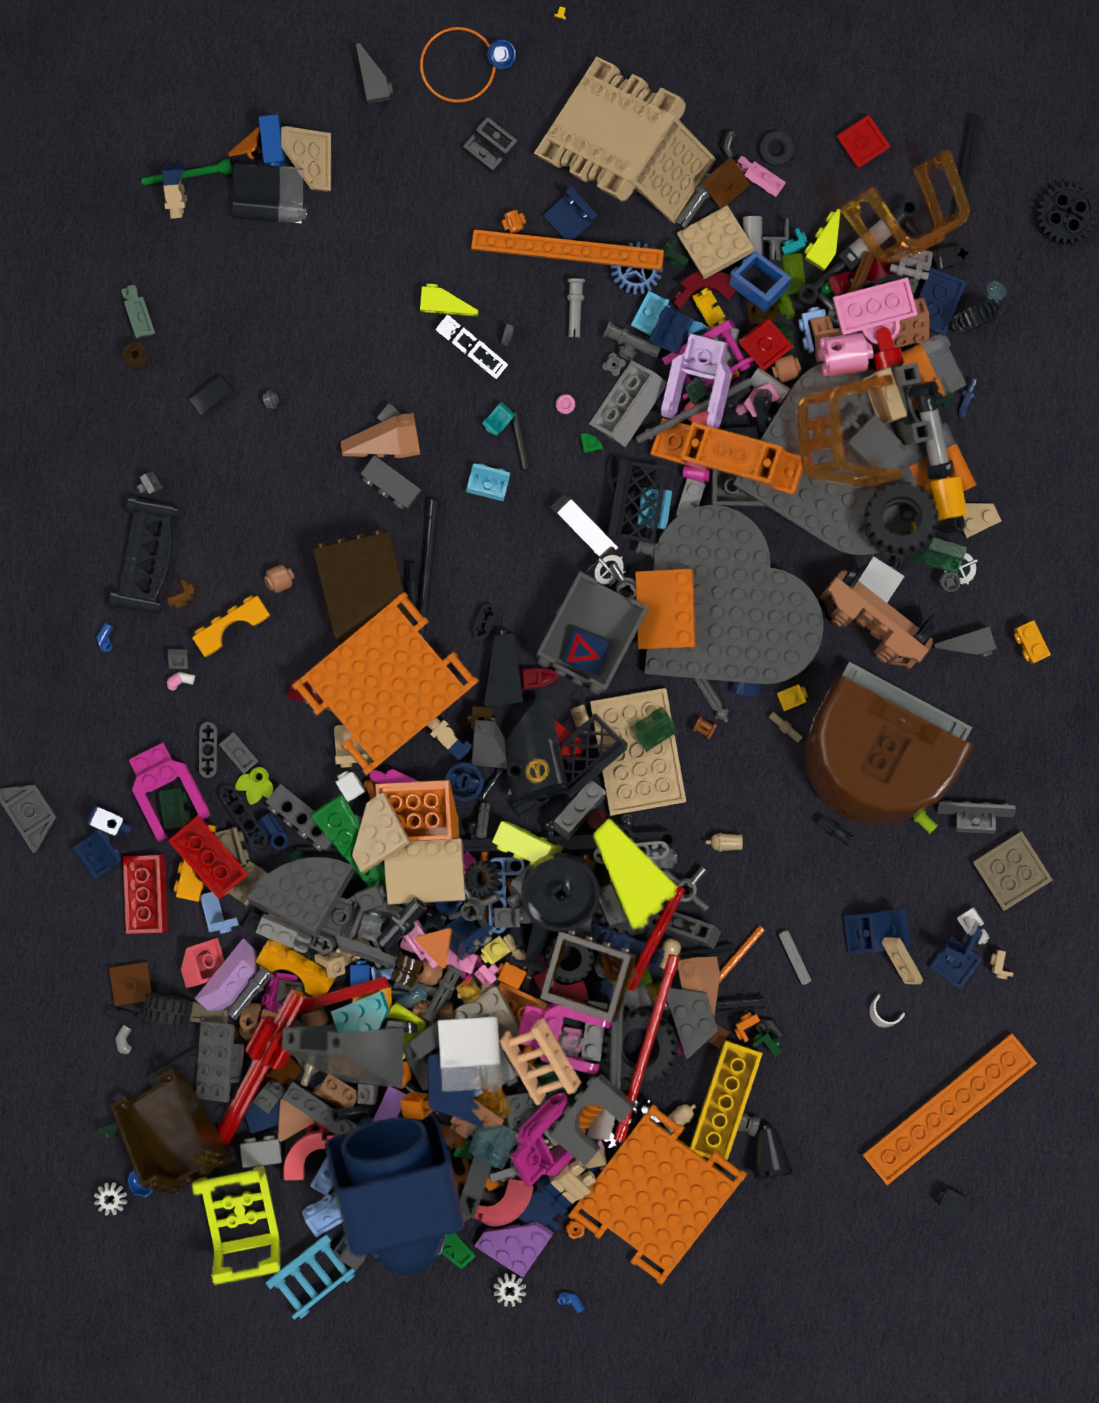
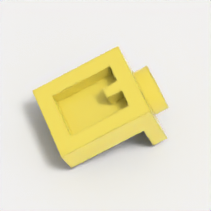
M498 936L481 948L482 953L480 956L486 964L490 963L493 965L511 951L503 939Z

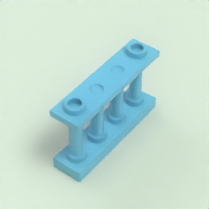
M328 1232L284 1266L280 1272H277L266 1281L270 1289L274 1286L279 1288L296 1309L292 1316L294 1320L298 1316L300 1319L310 1312L308 1308L342 1281L347 1283L355 1276L354 1272L356 1269L351 1267L348 1270L333 1254V1250L330 1247L331 1244L329 1243L332 1237ZM319 1250L325 1252L342 1274L334 1282L315 1260L316 1256L314 1254ZM304 1262L306 1264L309 1263L327 1286L319 1294L300 1272L299 1266ZM289 1274L297 1279L312 1298L304 1306H302L284 1283V1278Z

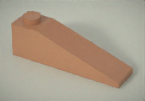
M414 413L394 416L341 441L342 455L365 457L368 454H377V457H384L385 454L395 455V458L420 455Z
M717 956L680 960L678 969L682 989L706 992L715 1018L720 982Z

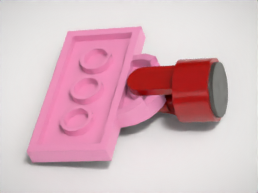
M908 278L832 298L842 335L861 331L864 338L870 343L879 345L880 352L873 354L877 371L903 366L905 362L901 347L895 348L893 339L899 333V320L918 315Z

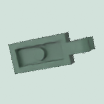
M135 285L127 286L128 288L122 289V295L127 299L124 304L136 338L153 335L155 331L143 297H138Z

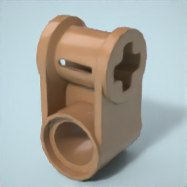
M250 1002L241 1012L239 1032L242 1038L251 1039L261 1017V1003Z

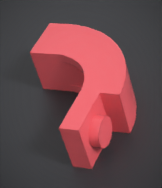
M323 1130L310 1132L296 1141L285 1161L284 1180H304L306 1157L314 1150L325 1149V1142L337 1135L329 1134L326 1135V1138H323Z
M509 1179L506 1193L502 1200L493 1206L478 1205L474 1219L481 1220V1222L488 1226H502L512 1222L526 1209L534 1186L528 1187L524 1185L523 1181Z

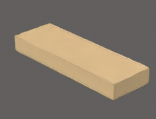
M884 937L882 944L905 984H921L923 978L901 939Z

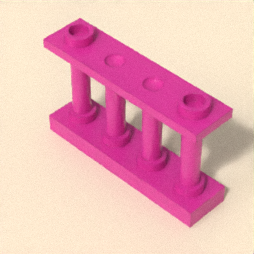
M728 320L702 336L714 340L720 335L722 338L724 337L738 362L737 365L730 368L731 372L733 373L738 369L742 372L751 367L749 363L754 360L752 357L744 359L731 335V329L735 325L732 320ZM687 344L680 348L678 354L670 353L663 357L665 365L672 364L673 359L684 354ZM686 373L684 384L689 392L682 395L683 398L690 397L691 400L701 395L700 391L714 384L715 380L703 378L705 383L695 388L688 373Z

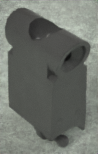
M857 407L856 411L851 412L849 415L846 414L842 425L836 429V433L840 435L837 438L838 441L872 473L875 481L882 489L883 485L890 484L895 478L900 467L907 466L917 456V453L903 445L876 415H867L863 412L862 407Z

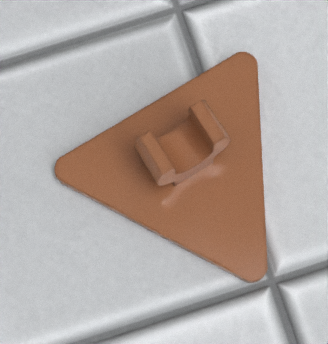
M280 1099L278 1140L283 1141L313 1124L315 1120L284 1099Z

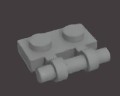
M896 243L892 262L899 265L891 264L890 271L897 273L899 276L907 275L914 277L915 280H927L929 273L922 270H930L933 252ZM905 265L916 268V270L905 267Z

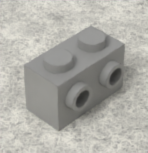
M275 1135L264 1136V1140L256 1141V1138L244 1139L245 1143L240 1144L243 1168L282 1163L281 1142L278 1138H275Z

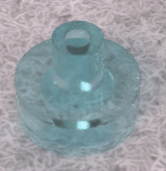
M992 281L987 287L989 293L987 298L989 300H1002L1007 294L1006 288L997 281Z

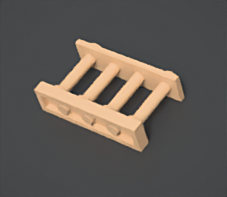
M544 1018L536 1021L531 1032L513 1038L508 1030L499 1040L501 1048L506 1052L536 1105L541 1103L547 1092L563 1087L568 1094H571L580 1085L581 1081ZM532 1039L538 1041L541 1048L522 1054L518 1047V1044ZM545 1055L550 1064L532 1070L527 1061ZM552 1071L556 1072L560 1080L543 1086L540 1085L536 1078Z

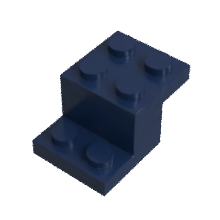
M906 909L881 910L844 916L849 954L885 951L882 944L884 937L900 938L905 948L911 947Z

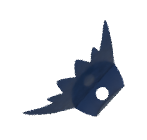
M440 1053L428 1056L429 1109L459 1118L484 1130L481 1121L472 1111V1109H480V1107L470 1099L483 1093L479 1086L471 1082L483 1070L474 1066L441 1068Z

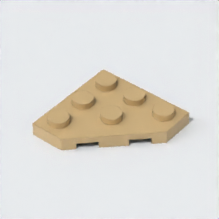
M287 126L281 127V147L310 189L325 192L331 191V133Z
M381 793L366 804L352 855L362 873H365L411 843L385 793Z

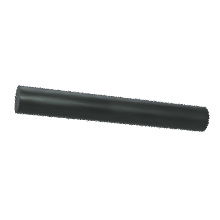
M514 412L515 416L512 419L521 467L522 470L530 469L521 423L518 412Z

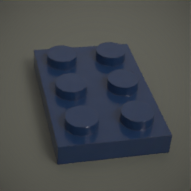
M930 268L928 279L925 280L918 299L924 298L929 312V330L945 336L967 281Z

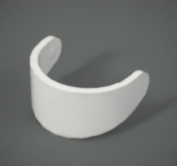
M878 994L871 1003L870 1017L880 1027H891L898 1023L905 1013L903 1012L894 1022L882 1020L876 1012V1002L880 997V994Z

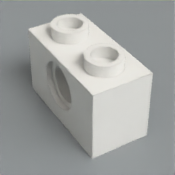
M345 771L337 776L339 780L336 781V784L347 802L366 792L355 772L349 773V771Z

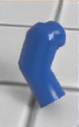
M104 623L96 637L99 648L104 652H109L112 649L108 635L113 627L107 623Z
M562 1292L557 1298L560 1305H572L577 1314L585 1309L575 1293Z

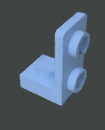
M327 1157L310 1187L324 1195H327L333 1186Z

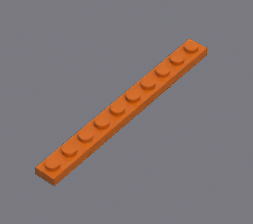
M474 230L471 247L472 250L660 271H662L664 250L483 230Z

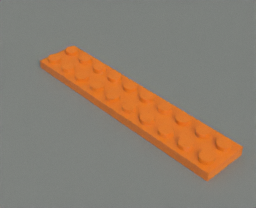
M1012 1033L1009 1034L862 1155L886 1185L890 1184L1037 1063Z

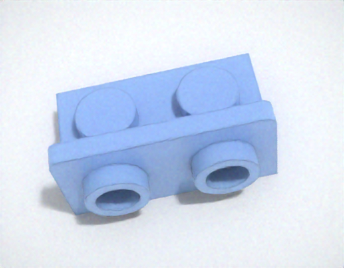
M335 1192L324 1196L322 1200L307 1206L302 1211L305 1222L316 1237L342 1223Z

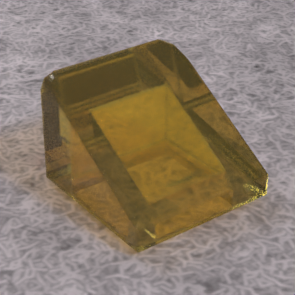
M472 977L456 986L465 1005L482 995L480 988Z
M662 979L647 987L649 995L655 1002Z

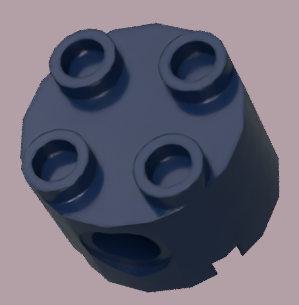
M470 763L454 765L448 771L445 781L450 780L453 798L459 801H469L476 798L481 793L484 785L482 772Z

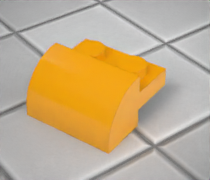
M961 477L941 479L925 484L926 491L930 494V499L936 503V510L939 513L938 521L967 515Z

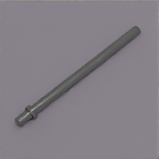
M747 378L730 387L727 398L751 386L750 379ZM710 398L652 429H646V432L636 437L638 443L640 444L647 439L652 440L655 435L707 409Z

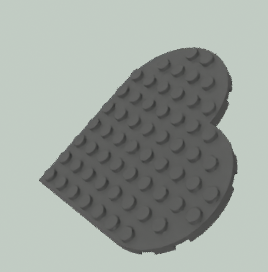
M821 363L808 370L796 381L760 441L782 446L788 453L807 458L795 496L759 486L754 480L737 476L732 485L837 551L850 555L875 554L878 551L875 550L876 546L874 544L870 545L868 536H865L863 518L868 500L874 496L876 490H881L882 488L877 484L872 473L838 441L837 438L840 435L836 433V429L842 425L844 416L855 412L857 407H862L863 412L869 416L875 415L863 379L875 374L876 371L868 367L867 371L823 376L822 365L824 364ZM895 422L886 424L885 426L897 436ZM908 465L900 467L895 478L890 482V486L897 481L904 485L905 482H911V486L916 487L915 478ZM904 505L889 507L883 514V525L891 533L904 536L912 525L916 512Z
M719 505L693 508L681 514L669 524L656 548L654 571L694 570L696 647L647 649L645 674L772 684L790 679L803 671L813 660L821 645L824 628L821 607L814 593L802 580L786 571L771 568L768 544L758 526L741 512Z

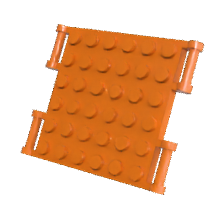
M405 592L292 685V688L297 690L312 707L313 713L316 716L329 707L353 736L341 746L344 750L347 749L364 769L363 773L365 775H368L479 682L457 658L458 655L455 651L442 661L419 634L418 631L429 620L420 614L407 598L408 595ZM402 603L418 624L413 626L397 605ZM450 662L468 682L465 686L460 683L447 667ZM308 681L324 702L321 705L303 686L305 682ZM354 742H359L374 760L373 763L369 765L354 747Z
M653 1104L597 1176L596 1181L590 1186L591 1192L588 1195L585 1194L577 1202L568 1217L581 1223L593 1232L594 1236L600 1239L607 1228L638 1250L630 1260V1263L634 1266H639L654 1277L658 1284L662 1285L737 1186L743 1181L747 1173L744 1170L740 1171L729 1163L716 1150L708 1160L696 1153L677 1138L683 1131L684 1126L675 1123ZM652 1115L659 1121L664 1123L666 1126H668L670 1129H672L673 1133H669L659 1124L650 1119ZM713 1163H718L720 1166H722L731 1174H733L736 1178L733 1180L724 1172L715 1167ZM583 1209L602 1223L600 1228L581 1215L579 1210ZM645 1255L664 1269V1271L660 1273L642 1260L641 1256Z

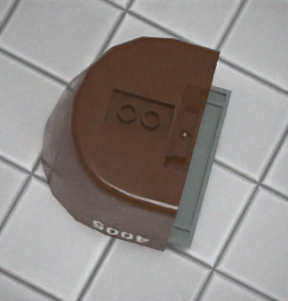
M849 662L842 676L835 677L812 720L804 746L807 776L820 801L842 819L868 827L900 824L933 806L956 781L974 747L965 741L972 727Z

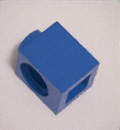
M357 960L355 964L350 965L351 986L372 980V964H367V960Z

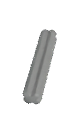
M789 931L781 932L779 937L801 984L805 985L811 982V978Z

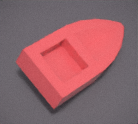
M693 399L680 413L700 403ZM705 409L691 416L688 420L706 426L709 412Z

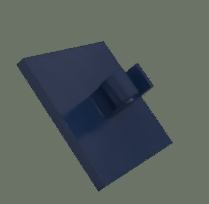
M261 1090L256 1092L245 1113L251 1134L279 1124L280 1101L276 1103L268 1114L253 1102Z

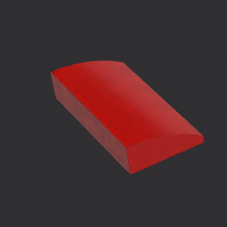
M197 815L168 840L218 899L223 897L249 874L200 815Z
M165 855L123 856L126 934L168 932Z

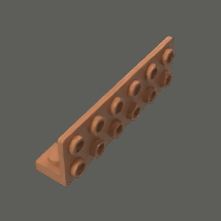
M924 298L914 300L917 316L899 320V333L893 339L895 347L929 341V312ZM830 316L810 319L815 337L817 362L823 361L819 360L818 349H821L820 338L842 335L840 328H833ZM858 331V332H854V333H850V334H857V333H862V332H861V331ZM871 343L873 352L880 350L879 345Z

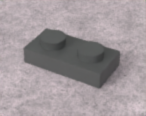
M235 732L219 744L243 774L259 762Z

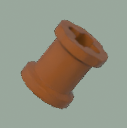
M700 716L692 731H698L707 736V739H710L717 724H711Z

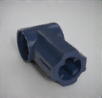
M272 812L258 820L275 849L284 850L288 847L289 838ZM278 836L284 837L285 843L283 846H276L275 839Z

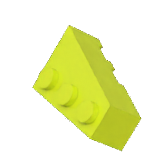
M501 821L492 843L498 845L497 849L506 853L510 851L514 853L513 857L522 861L524 859L530 861V865L546 855L561 853L563 846L559 844L553 845L547 842V839L539 838L531 834L530 831L507 821Z

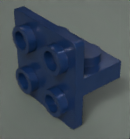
M665 306L659 315L655 328L651 332L649 341L667 352L678 354L694 319Z

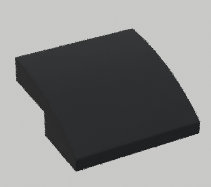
M487 117L465 143L462 150L492 173L510 152L517 140Z

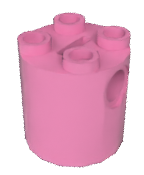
M863 333L820 338L821 349H818L819 360H823V376L867 371L868 359H873V349L871 343L865 340Z

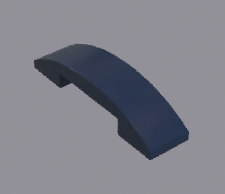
M593 923L589 933L590 936L596 937L595 941L601 943L602 940L613 943V947L619 949L620 946L627 947V949L631 950V953L637 954L635 960L639 959L646 945L643 941L627 935L617 934ZM656 947L648 965L659 969L665 950Z

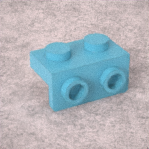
M648 291L631 326L651 336L661 311H663L665 306L671 307L668 305L669 300Z
M474 463L466 492L504 501L510 473L503 469H494L484 464Z
M651 489L645 494L652 502L658 498L659 492L657 489ZM664 490L657 529L667 528L672 491ZM644 495L641 496L640 510L650 504ZM652 506L642 512L648 521L655 517V510ZM639 514L637 525L642 526L646 521Z

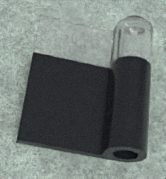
M234 163L232 218L302 223V219L306 220L307 208H303V168Z

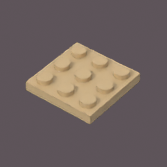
M728 206L721 208L677 233L678 238L704 279L755 252L753 245Z

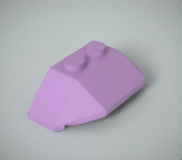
M242 939L195 997V1000L207 1011L229 1010L249 985L250 978L253 979L259 971L258 964L255 963L257 960L256 950L246 940Z

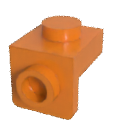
M749 1012L741 1017L742 1020L735 1024L737 1028L734 1031L739 1040L743 1038L745 1042L748 1041L743 1030L760 1021L756 1013L752 1014Z

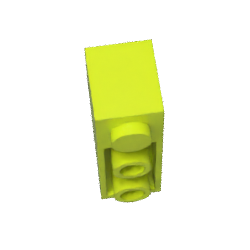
M837 209L836 212L831 211L826 219L828 222L825 229L822 227L815 235L818 238L814 245L810 243L804 252L807 254L805 260L823 272L836 254L840 209Z

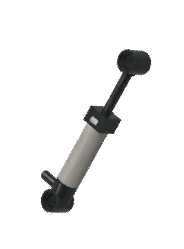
M910 197L901 201L836 257L839 262L813 285L805 284L797 291V301L804 306L812 304L818 297V290L829 282L828 278L837 275L843 269L847 272L852 270L861 262L864 252H873L903 225L907 227L913 236L919 233L918 228L910 220L919 211L917 200ZM904 204L912 207V213H907L904 210ZM804 290H807L811 293V299H805L803 297Z
M934 381L915 383L911 389L912 398L918 404L921 422L930 420L933 435L932 440L925 441L930 465L926 466L929 479H946V477L955 474L953 460H948L937 401L942 399V394L938 392V387ZM964 516L939 521V529L943 534L962 532L965 528Z

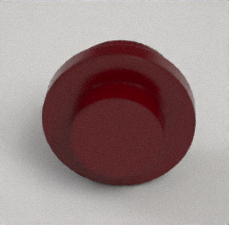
M594 810L587 818L588 825L593 829H598L600 823L606 821L605 814L600 810Z

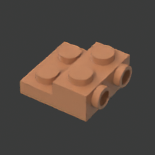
M472 1098L471 1100L480 1107V1109H472V1111L481 1121L484 1130L456 1117H452L450 1120L453 1123L450 1128L465 1139L470 1134L477 1141L485 1145L500 1128L504 1120Z

